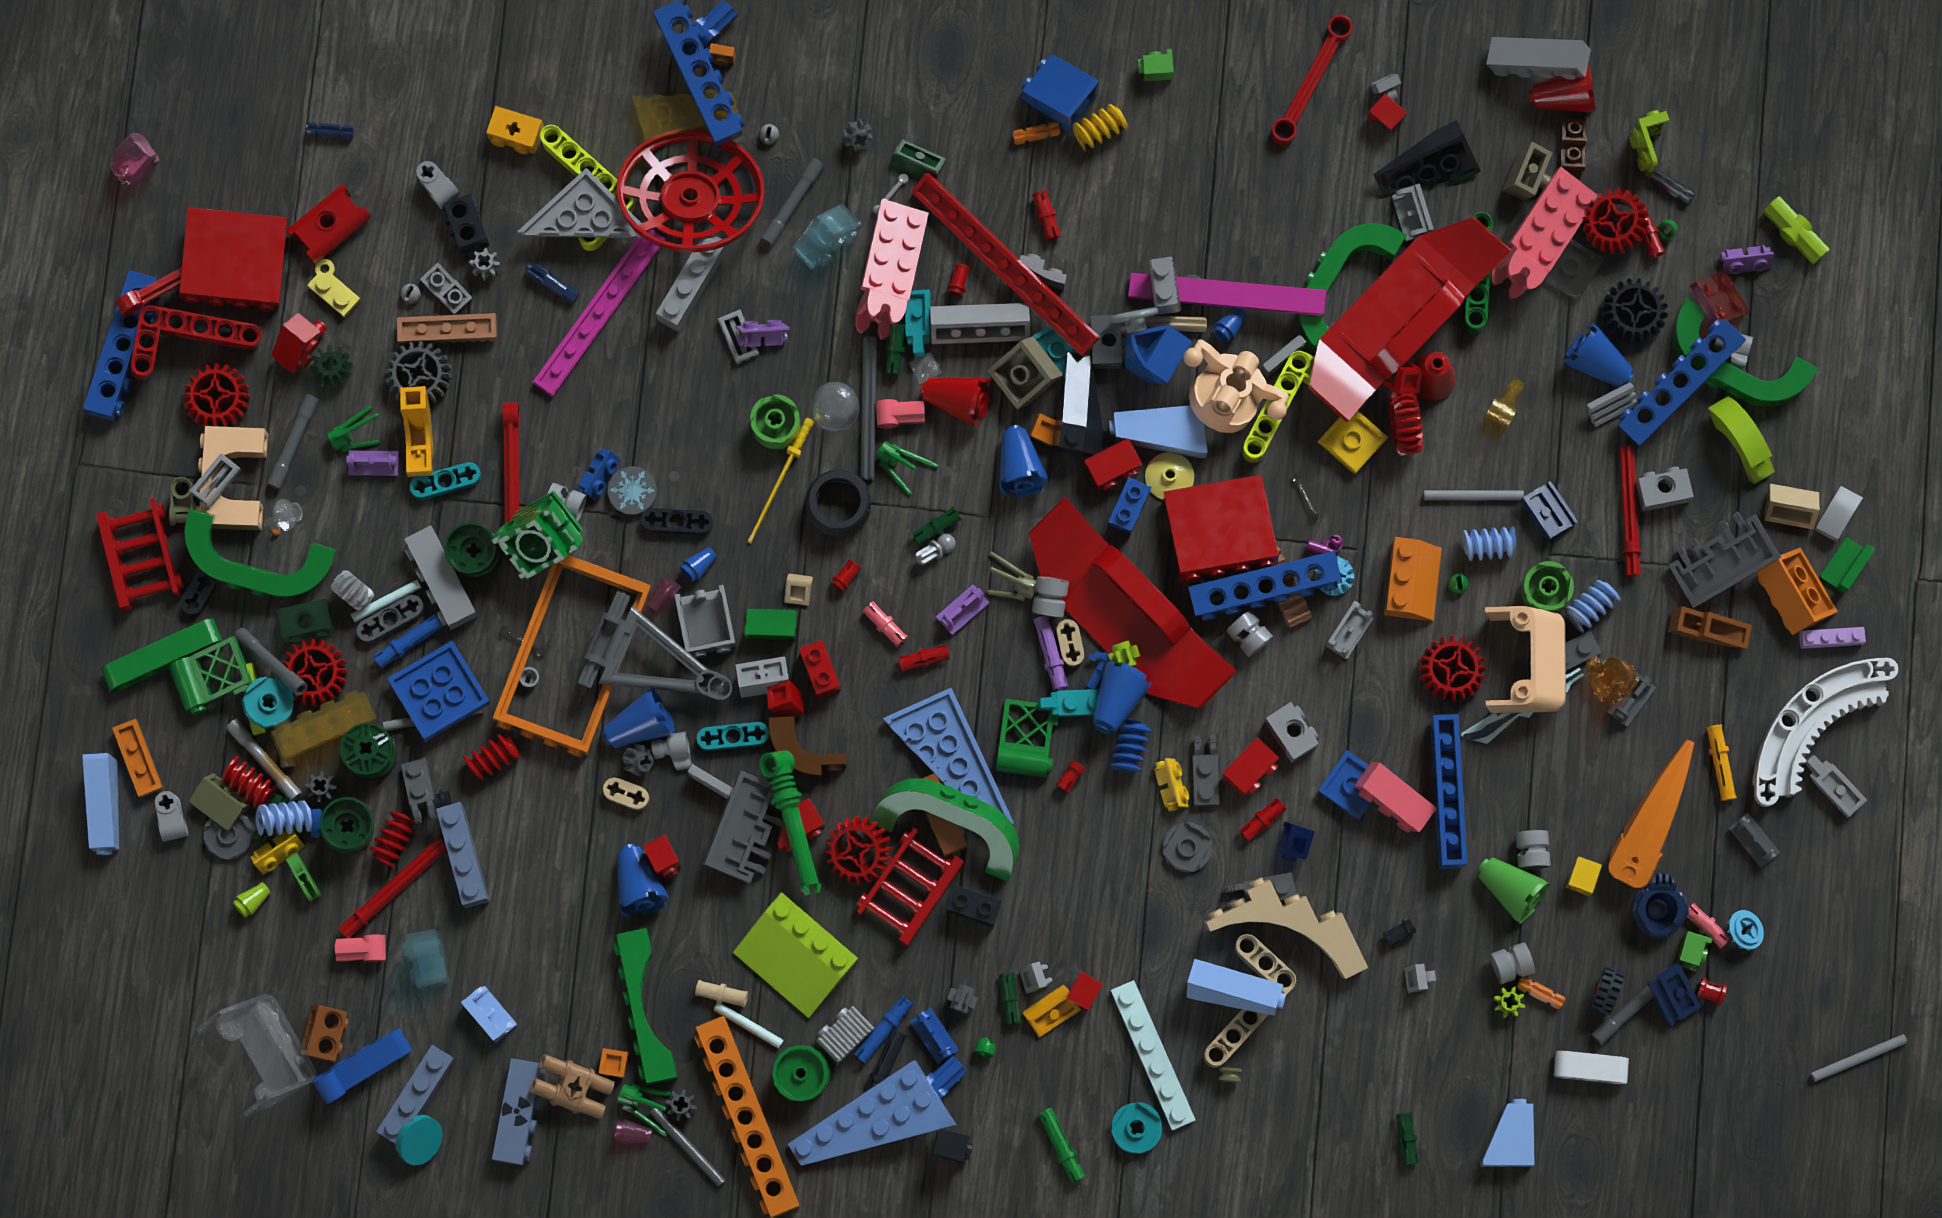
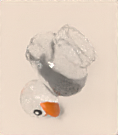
M286 499L276 501L273 504V516L266 519L264 526L268 532L276 536L280 534L281 530L288 531L292 529L296 522L302 519L303 513L300 505L296 502L291 503Z

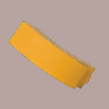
M426 387L400 388L401 413L406 437L407 476L433 475V436Z

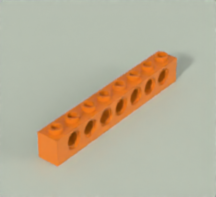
M725 1016L697 1026L698 1033L694 1034V1038L699 1049L704 1047L707 1057L703 1058L708 1073L713 1071L716 1077V1081L712 1083L717 1096L723 1095L726 1104L722 1105V1109L726 1119L732 1118L735 1128L731 1129L736 1144L741 1142L744 1148V1152L740 1154L745 1167L751 1166L754 1175L750 1177L754 1190L760 1189L763 1199L759 1202L764 1215L769 1213L770 1217L774 1218L799 1208V1202ZM716 1040L722 1041L725 1045L724 1050L719 1054L711 1052L710 1049L711 1044ZM724 1064H731L734 1067V1072L730 1077L720 1075V1068ZM735 1087L743 1090V1097L739 1101H733L729 1098L731 1089ZM743 1111H749L753 1115L752 1121L747 1125L741 1124L738 1120L740 1113ZM752 1135H759L762 1138L761 1146L756 1149L748 1146V1139ZM763 1158L769 1159L772 1164L771 1169L768 1172H760L757 1168L759 1160ZM772 1182H777L781 1186V1191L777 1196H770L767 1193V1186Z

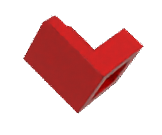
M1384 94L1369 110L1367 119L1373 124L1379 121L1388 130H1392L1399 122L1402 123L1407 112L1389 96Z
M1406 361L1402 367H1397L1396 379L1385 380L1384 386L1398 394L1420 393L1423 369Z
M790 680L767 687L768 709L777 717H797L804 714L802 692Z
M1081 971L1067 995V999L1083 1007V1010L1088 1012L1103 983Z

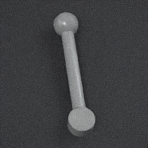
M906 174L899 176L897 184L886 195L885 200L889 201L900 186L908 182ZM879 205L873 207V213L876 215Z

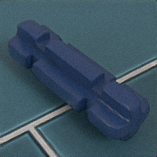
M308 122L306 124V135L310 137H317L319 135L322 138L335 139L343 137V139L351 140L354 137V128L352 125H343L341 127L340 124L320 123L318 125L315 122Z

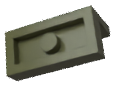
M213 773L202 779L189 802L223 828L229 830L239 815L248 811L253 802L247 803L245 796L239 797L237 790L231 791L230 785H223L222 779Z

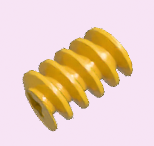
M1108 104L1106 107L1107 112L1104 109H1099L1098 116L1095 113L1090 114V121L1087 118H1082L1081 125L1077 122L1073 123L1074 135L1084 151H1086L1085 144L1094 148V139L1102 144V135L1111 139V130L1117 135L1120 134V125L1125 130L1128 129L1127 122L1117 106L1114 107L1112 104Z

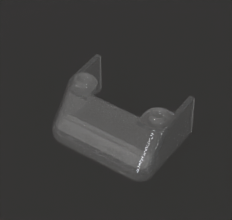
M263 994L219 1010L196 1028L197 1032L201 1033L216 1027L225 1040L233 1042L240 1039L260 1074L263 1082L255 1088L257 1102L243 1112L245 1117L276 1105L307 1087L316 1077V1070L309 1057L299 1055L301 1043L278 1002L271 995Z

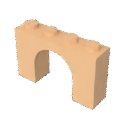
M205 426V434H201L200 447L204 449L203 458H199V472L203 475L220 454H223L229 460L237 457L267 458V431L265 428ZM222 462V464L212 474L208 481L198 491L200 494L214 479V477L217 475L219 469L224 464V462ZM216 486L208 494L206 499H208L211 496V494L216 490ZM220 495L210 508L201 501L200 505L195 508L196 510L216 515L212 529L262 531L263 505L260 501L230 500Z

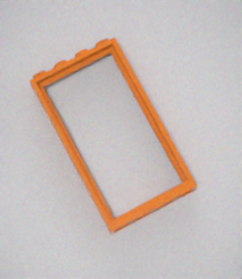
M567 555L565 559L553 564L550 568L495 710L493 720L497 722V727L506 731H511V728L521 731L520 735L531 740H534L535 737L544 739V744L557 749L560 745L568 748L567 752L569 754L581 757L582 754L587 756L589 754L615 685L603 684L582 741L507 714L562 569L574 571L636 594L637 597L633 607L641 614L651 592V585ZM627 649V651H626V654H625V656H624V658H623V661H622V663H621V665H620V668H619V670H618L617 673H620V670H621V668H622L623 662H624L625 657H626V655H627L628 649Z

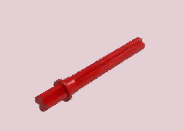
M1623 445L1619 448L1624 551H1622V555L1625 556L1626 576L1634 577L1641 575L1640 554H1642V550H1639L1634 447Z
M437 838L357 911L354 909L355 913L338 927L343 935L348 939L364 924L367 926L368 920L447 850L445 842L441 838Z

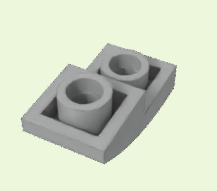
M1027 254L1026 256H1020V260L1043 283L1064 290L1067 275L1062 274L1061 270L1049 268L1048 271L1044 270L1045 260H1042L1038 255Z
M439 263L434 265L420 278V281L453 314L459 311L472 298Z
M1841 486L1815 531L1838 542L1847 528L1850 519L1861 504L1863 497Z

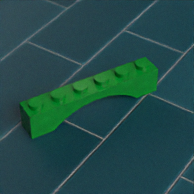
M644 928L617 934L618 941L613 943L616 957L621 956L623 965L618 966L621 981L626 980L628 990L623 991L626 1006L631 1005L633 1015L628 1016L631 1031L636 1030L638 1040H634L633 1043L636 1056L641 1055L643 1065H638L641 1081L646 1080L647 1085L676 1080L678 1076L673 1054L655 1037L647 1023L643 1010V979L647 966L653 956L648 930Z

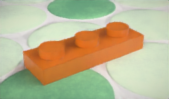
M135 718L113 727V732L138 797L142 798L164 789L138 720Z

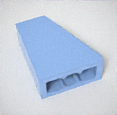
M1511 1099V1104L1504 1105L1481 1158L1480 1167L1534 1166L1533 1104H1526V1099Z

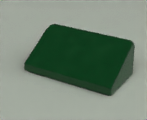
M902 139L893 153L890 166L919 180L925 173H930L937 180L946 159Z

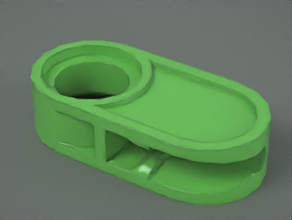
M295 853L286 858L308 900L312 901L321 896L300 855Z

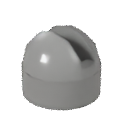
M766 124L760 129V139L764 144L772 145L778 141L779 131L776 126ZM767 129H772L770 139L766 138Z
M407 284L401 290V297L407 304H416L421 298V291L417 285ZM410 288H414L409 298H407L406 295L408 294Z
M526 667L519 681L525 687H532L537 684L539 674L536 669ZM527 671L532 672L529 684L525 683Z

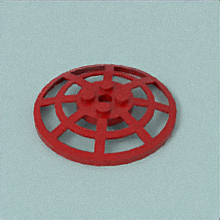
M694 129L676 130L654 136L640 144L624 161L617 181V201L626 222L645 240L668 250L685 253L716 250L741 238L751 229L760 215L764 201V181L755 160L744 148L731 140L718 146L735 156L725 166L711 158L698 156V142L715 146L708 131ZM689 142L688 155L671 157L662 162H659L651 152L667 144ZM641 158H644L652 169L643 178L640 189L625 186L632 168ZM688 163L687 171L671 175L666 170L674 165ZM742 163L753 177L756 193L745 195L741 193L739 182L732 172ZM697 164L708 166L718 171V173L711 178L704 173L698 172ZM658 175L665 182L661 193L647 191L655 176ZM727 179L733 189L734 196H720L718 185ZM688 194H693L697 198L694 200H687L684 198V196ZM624 195L639 199L641 210L648 220L647 222L640 225L634 222L627 211ZM647 200L661 202L665 212L654 217L648 208ZM756 202L752 217L744 227L738 231L730 226L737 217L741 204ZM734 205L726 220L723 221L715 215L719 206ZM670 219H674L684 223L683 232L675 231L663 224ZM708 221L715 227L704 232L693 233L694 224ZM657 228L667 235L683 239V245L660 240L647 232ZM719 232L729 236L715 243L693 245V239L707 238Z

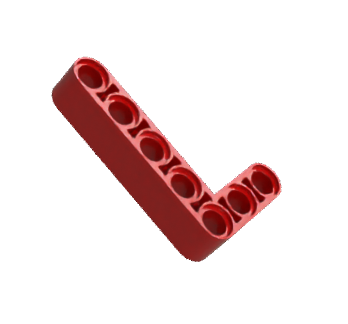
M147 306L141 310L131 361V373L139 380H145L152 375L160 334L253 350L260 343L261 331L256 325L163 307ZM154 314L157 316L158 321L154 324H148L145 322L144 316ZM173 318H178L182 321L183 325L178 329H174L168 322ZM196 323H203L206 325L207 331L197 333L193 326ZM222 327H227L231 330L232 335L228 338H223L219 335L218 330ZM252 332L256 335V340L254 342H247L244 340L243 334ZM148 337L154 344L150 348H144L139 342L142 338ZM140 361H144L149 365V369L146 372H139L135 365Z

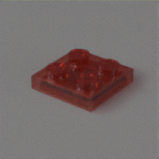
M1726 271L1695 281L1690 285L1691 290L1712 324L1717 319L1720 322L1724 319L1731 322L1750 313L1745 305V301L1739 295Z

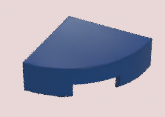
M312 809L310 838H319L321 836L320 819L322 811L321 809Z

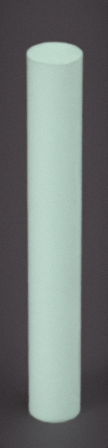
M415 580L374 601L362 611L351 613V617L356 623L421 589L418 580Z
M719 1003L716 1004L715 1012L725 1016V1018L778 1049L782 1045L783 1039L727 1006Z

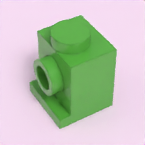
M1167 49L1166 54H1161L1158 51L1149 52L1147 55H1143V59H1138V74H1143V82L1173 79L1172 49Z
M1690 931L1684 933L1676 963L1682 964V969L1696 972L1700 963L1704 964L1708 949L1704 947L1711 944L1712 938Z

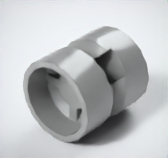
M553 483L548 494L555 491L578 522L586 504L587 494L576 490L568 492L567 487Z
M1037 577L1035 591L1038 592V596L1034 597L1032 612L1047 616L1063 617L1066 603L1062 598L1067 596L1069 581L1051 577Z
M1251 610L1242 615L1226 630L1235 642H1241L1240 648L1249 658L1261 650L1273 638V635L1265 626L1260 627L1258 625L1260 620Z
M1531 830L1515 834L1516 847L1520 849V853L1517 854L1519 869L1533 870L1551 867L1550 852L1546 851V847L1549 846L1548 831Z
M1525 942L1510 947L1509 952L1502 949L1490 954L1491 963L1500 984L1515 980L1517 974L1525 977L1535 973L1533 959Z

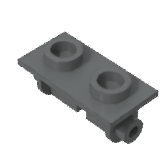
M1636 673L1607 712L1628 727L1657 687L1651 684L1652 680L1648 676L1644 675L1642 677Z
M1749 813L1729 828L1760 868L1780 853Z

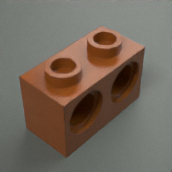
M311 1005L299 1055L336 1062V1058L340 1056L342 1051V1043H340L342 1033L346 1031L348 1026L347 1012L321 1005ZM327 1015H330L333 1019V1023L329 1028L325 1025ZM324 1039L327 1043V1048L325 1052L321 1053L319 1043Z

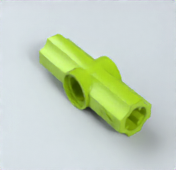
M1780 196L1763 210V213L1778 227L1784 241L1792 247L1796 246L1813 265L1830 250L1813 232L1809 221L1804 216L1797 215Z

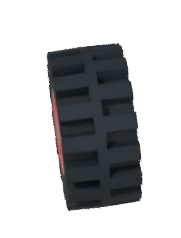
M1605 966L1593 997L1591 1009L1608 1015L1612 1014L1625 976L1624 972Z

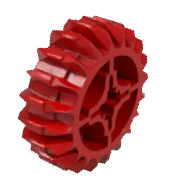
M1617 188L1615 194H1613L1608 189L1607 196L1605 197L1598 193L1600 200L1597 202L1591 200L1593 208H1585L1588 212V216L1583 217V222L1586 223L1583 226V230L1585 233H1588L1586 238L1588 241H1593L1592 245L1595 248L1600 246V250L1604 253L1609 249L1611 254H1615L1617 248H1619L1621 253H1625L1626 246L1633 250L1634 245L1632 243L1634 241L1637 243L1642 242L1639 235H1647L1646 229L1643 228L1649 226V221L1645 219L1649 216L1648 211L1644 210L1646 205L1643 201L1639 202L1640 198L1638 195L1632 196L1629 190H1626L1623 194L1622 190ZM1616 205L1628 206L1633 212H1621L1617 209ZM1608 209L1607 214L1600 218L1601 214ZM1615 214H1616V216L1619 218V220H1618L1619 223L1616 224V225H1617V229H1616V227L1613 225V223H1614L1613 220L1615 219ZM1632 225L1630 230L1624 234L1626 227ZM1598 231H1612L1615 234V238L1605 237Z
M215 363L214 370H211L209 365H205L206 372L204 373L197 369V378L189 376V380L193 384H185L184 386L189 391L183 394V398L187 400L184 407L185 409H190L188 412L190 418L195 417L197 424L203 422L204 427L211 424L213 427H219L220 423H222L223 427H228L227 421L229 420L233 424H237L235 416L244 417L241 408L248 409L249 405L244 401L251 398L249 393H245L249 390L248 384H243L245 381L244 376H238L239 372L237 369L230 371L229 365H224L221 370L218 363ZM221 379L231 382L235 387V392L224 390ZM211 381L209 388L201 390L206 383ZM219 392L221 398L215 402L212 396ZM198 401L209 403L212 414L202 411L199 408ZM233 403L229 409L222 412L224 405Z
M1391 392L1388 410L1394 448L1400 456H1411L1420 453L1423 447V427L1417 396L1415 394Z
M1451 635L1449 643L1442 636L1440 637L1441 645L1435 640L1432 641L1431 646L1433 650L1426 647L1424 652L1427 656L1420 657V661L1426 664L1418 668L1420 672H1426V674L1420 677V680L1429 681L1424 688L1428 690L1433 687L1434 690L1431 694L1433 697L1438 692L1442 693L1441 701H1444L1447 695H1450L1451 703L1455 702L1456 695H1458L1460 701H1464L1465 693L1472 697L1474 695L1472 688L1475 690L1481 688L1477 681L1483 682L1485 680V676L1480 673L1485 672L1487 667L1479 665L1485 661V657L1477 658L1476 655L1481 651L1480 648L1472 651L1470 648L1473 646V642L1470 641L1467 646L1464 645L1465 638L1462 636L1458 642H1455V636ZM1454 650L1452 657L1448 660L1434 659L1443 651ZM1462 654L1469 659L1472 671L1461 663ZM1456 658L1454 665L1458 672L1455 671L1449 679L1450 668L1446 666H1450ZM1433 667H1436V670L1444 675V684L1440 683L1435 677ZM1455 678H1470V681L1461 687H1451Z
M311 639L310 646L303 640L301 641L302 649L300 650L296 645L292 646L295 654L292 655L287 652L285 656L290 661H282L281 663L295 673L296 666L304 658L305 666L297 672V676L304 682H312L316 691H305L300 696L293 694L294 701H298L302 697L301 703L303 705H307L309 699H311V705L317 706V699H320L323 705L327 704L326 696L335 700L336 697L332 692L336 690L338 693H341L343 690L338 684L347 683L346 679L340 677L341 675L348 674L347 669L341 668L347 664L345 659H339L342 656L341 651L334 652L335 646L333 644L326 648L325 640H321L318 646L315 639ZM312 654L324 655L332 662L328 664L325 662L316 663ZM311 664L319 671V673L316 672L318 674L316 680L308 674L311 673ZM333 670L330 682L324 687L323 678Z
M859 816L853 817V820L850 818L844 819V825L839 822L835 825L837 831L831 830L829 832L833 839L825 841L827 845L831 846V848L826 849L824 852L825 854H831V858L826 863L831 864L834 862L835 866L831 869V872L834 873L840 870L839 879H843L848 875V883H853L855 878L858 885L863 884L864 879L868 883L872 882L873 876L879 878L881 876L880 870H886L887 865L884 862L891 861V857L886 852L892 851V847L885 845L886 842L890 841V837L883 838L881 834L886 830L884 828L877 830V821L869 825L870 820L868 817L863 818L862 822ZM856 831L867 834L872 841L863 840ZM847 834L848 847L846 851L841 852V843ZM866 846L868 847V848L862 850L861 853L856 854V852H855V853L849 854V852L855 850V848H858V847L863 848V847H866ZM876 848V857L870 867L868 863L870 861L869 852ZM845 860H853L861 870L851 867Z

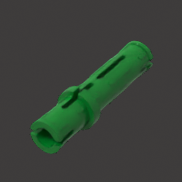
M1053 1108L1039 1113L1038 1117L1059 1157L1057 1160L1065 1168L1071 1184L1081 1180V1178H1085L1086 1175L1076 1158L1077 1153L1075 1150H1072Z

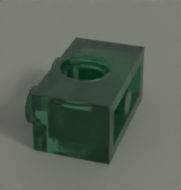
M326 599L277 609L282 638L286 643L290 642L291 645L300 644L301 641L309 637L323 639L329 637V633L335 632L330 605ZM304 618H312V624L309 628L303 629L300 627V623Z

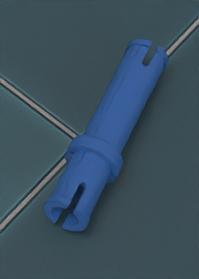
M433 614V616L407 632L404 636L396 641L395 639L390 641L391 644L373 655V658L379 667L383 669L398 657H404V653L444 626L438 617Z
M901 995L889 1012H884V1018L853 1054L866 1064L889 1036L892 1029L898 1028L901 1025L899 1022L914 1005Z

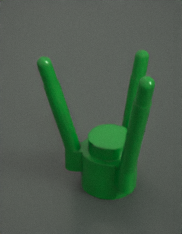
M372 406L361 410L328 433L335 451L342 448L345 453L352 449L380 444V440L349 444V442L353 441L350 434L352 431L378 418L379 415L375 413L350 426L371 411Z
M886 441L879 448L875 457L880 460L879 466L885 469L901 489L910 496L912 492L889 465L895 466L900 462L914 470L915 466L902 458L901 454L936 469L939 468V465L902 449L896 444L891 445Z
M634 1083L632 1086L624 1084L617 1101L619 1104L624 1105L623 1110L632 1113L661 1135L667 1136L668 1133L633 1107L638 1108L640 1103L665 1111V1106L643 1098V1093L671 1096V1092L641 1087Z

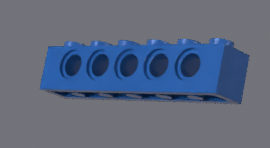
M677 0L653 11L658 27L715 146L718 147L742 136L741 128L745 126L740 114H734L731 108L734 105L733 99L729 91L724 93L720 85L724 81L719 70L714 71L710 64L713 62V58L709 49H703L700 43L703 37L698 26L693 28L689 20L693 16L688 5L683 6L681 1ZM682 24L686 27V30L681 34H677L673 31L674 26ZM687 46H693L697 49L693 55H686L683 50ZM701 67L706 69L707 73L703 77H697L693 74L694 70ZM708 89H713L717 92V96L713 99H707L704 93ZM718 111H724L728 114L727 118L723 121L716 120L714 115Z
M129 270L120 297L133 290L139 291L157 281L158 278ZM161 296L146 303L144 307L155 306L156 300L159 301ZM116 307L83 407L87 414L114 422L117 421L118 416L122 415L125 407V402H123L125 393H129L132 387L131 361L138 323L134 328H127V324L132 319H137L139 322L141 310L131 316L124 317L118 307ZM145 315V322L151 324L155 315ZM147 337L140 340L139 343L142 347L145 346ZM130 342L128 350L119 351L122 343ZM116 365L123 366L119 374H112V369ZM115 388L113 396L109 398L104 397L107 389Z
M1717 319L1707 329L1710 334L1704 340L1699 337L1689 347L1692 352L1686 358L1681 355L1672 364L1675 369L1669 375L1663 373L1654 382L1657 387L1651 393L1646 390L1636 400L1639 405L1633 411L1628 408L1619 417L1622 421L1619 426L1639 446L1746 342V339L1726 319L1722 322ZM1711 340H1721L1723 342V349L1717 353L1712 352L1708 347ZM1702 357L1706 362L1705 367L1701 370L1693 369L1691 367L1692 359ZM1683 374L1687 377L1688 383L1685 387L1677 388L1673 384V379L1676 375ZM1660 392H1666L1670 396V401L1665 406H1660L1656 403V395ZM1646 409L1652 413L1650 422L1641 423L1638 420V414L1641 410Z
M1335 551L1190 586L1189 591L1196 618L1208 621L1217 618L1216 614L1226 612V615L1241 612L1240 608L1250 606L1251 609L1261 608L1265 606V602L1274 600L1275 603H1281L1290 600L1289 596L1299 594V597L1314 594L1313 590L1323 588L1324 591L1334 590L1338 588V584L1342 583V578ZM1313 569H1317L1322 573V577L1318 581H1311L1307 577L1308 573ZM1289 575L1295 576L1298 580L1297 584L1294 587H1286L1283 584L1285 577ZM1268 581L1273 584V589L1269 593H1262L1259 590V586L1262 582ZM1240 587H1244L1249 591L1248 596L1242 600L1235 597V591ZM1216 593L1224 596V602L1218 606L1213 605L1210 601L1211 597Z
M1458 714L1433 715L1430 719L1439 869L1465 868L1468 863Z

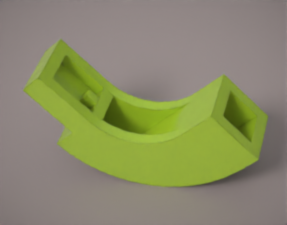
M1727 396L1708 408L1715 428L1722 432L1737 450L1750 482L1756 484L1775 472L1769 458L1772 454L1765 439L1747 412L1735 400Z

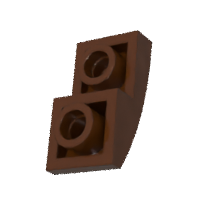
M1561 120L1560 167L1566 171H1585L1586 120Z

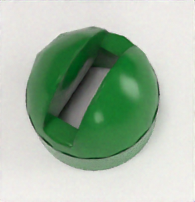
M1671 219L1663 220L1657 226L1659 231L1657 234L1662 240H1671L1678 232V225ZM1669 225L1671 229L1667 234L1664 230Z
M1462 574L1451 576L1448 581L1450 592L1456 595L1464 593L1468 588L1467 578ZM1456 578H1460L1462 589H1458Z
M987 1037L981 1038L976 1044L974 1053L982 1057L993 1058L996 1045L992 1039Z

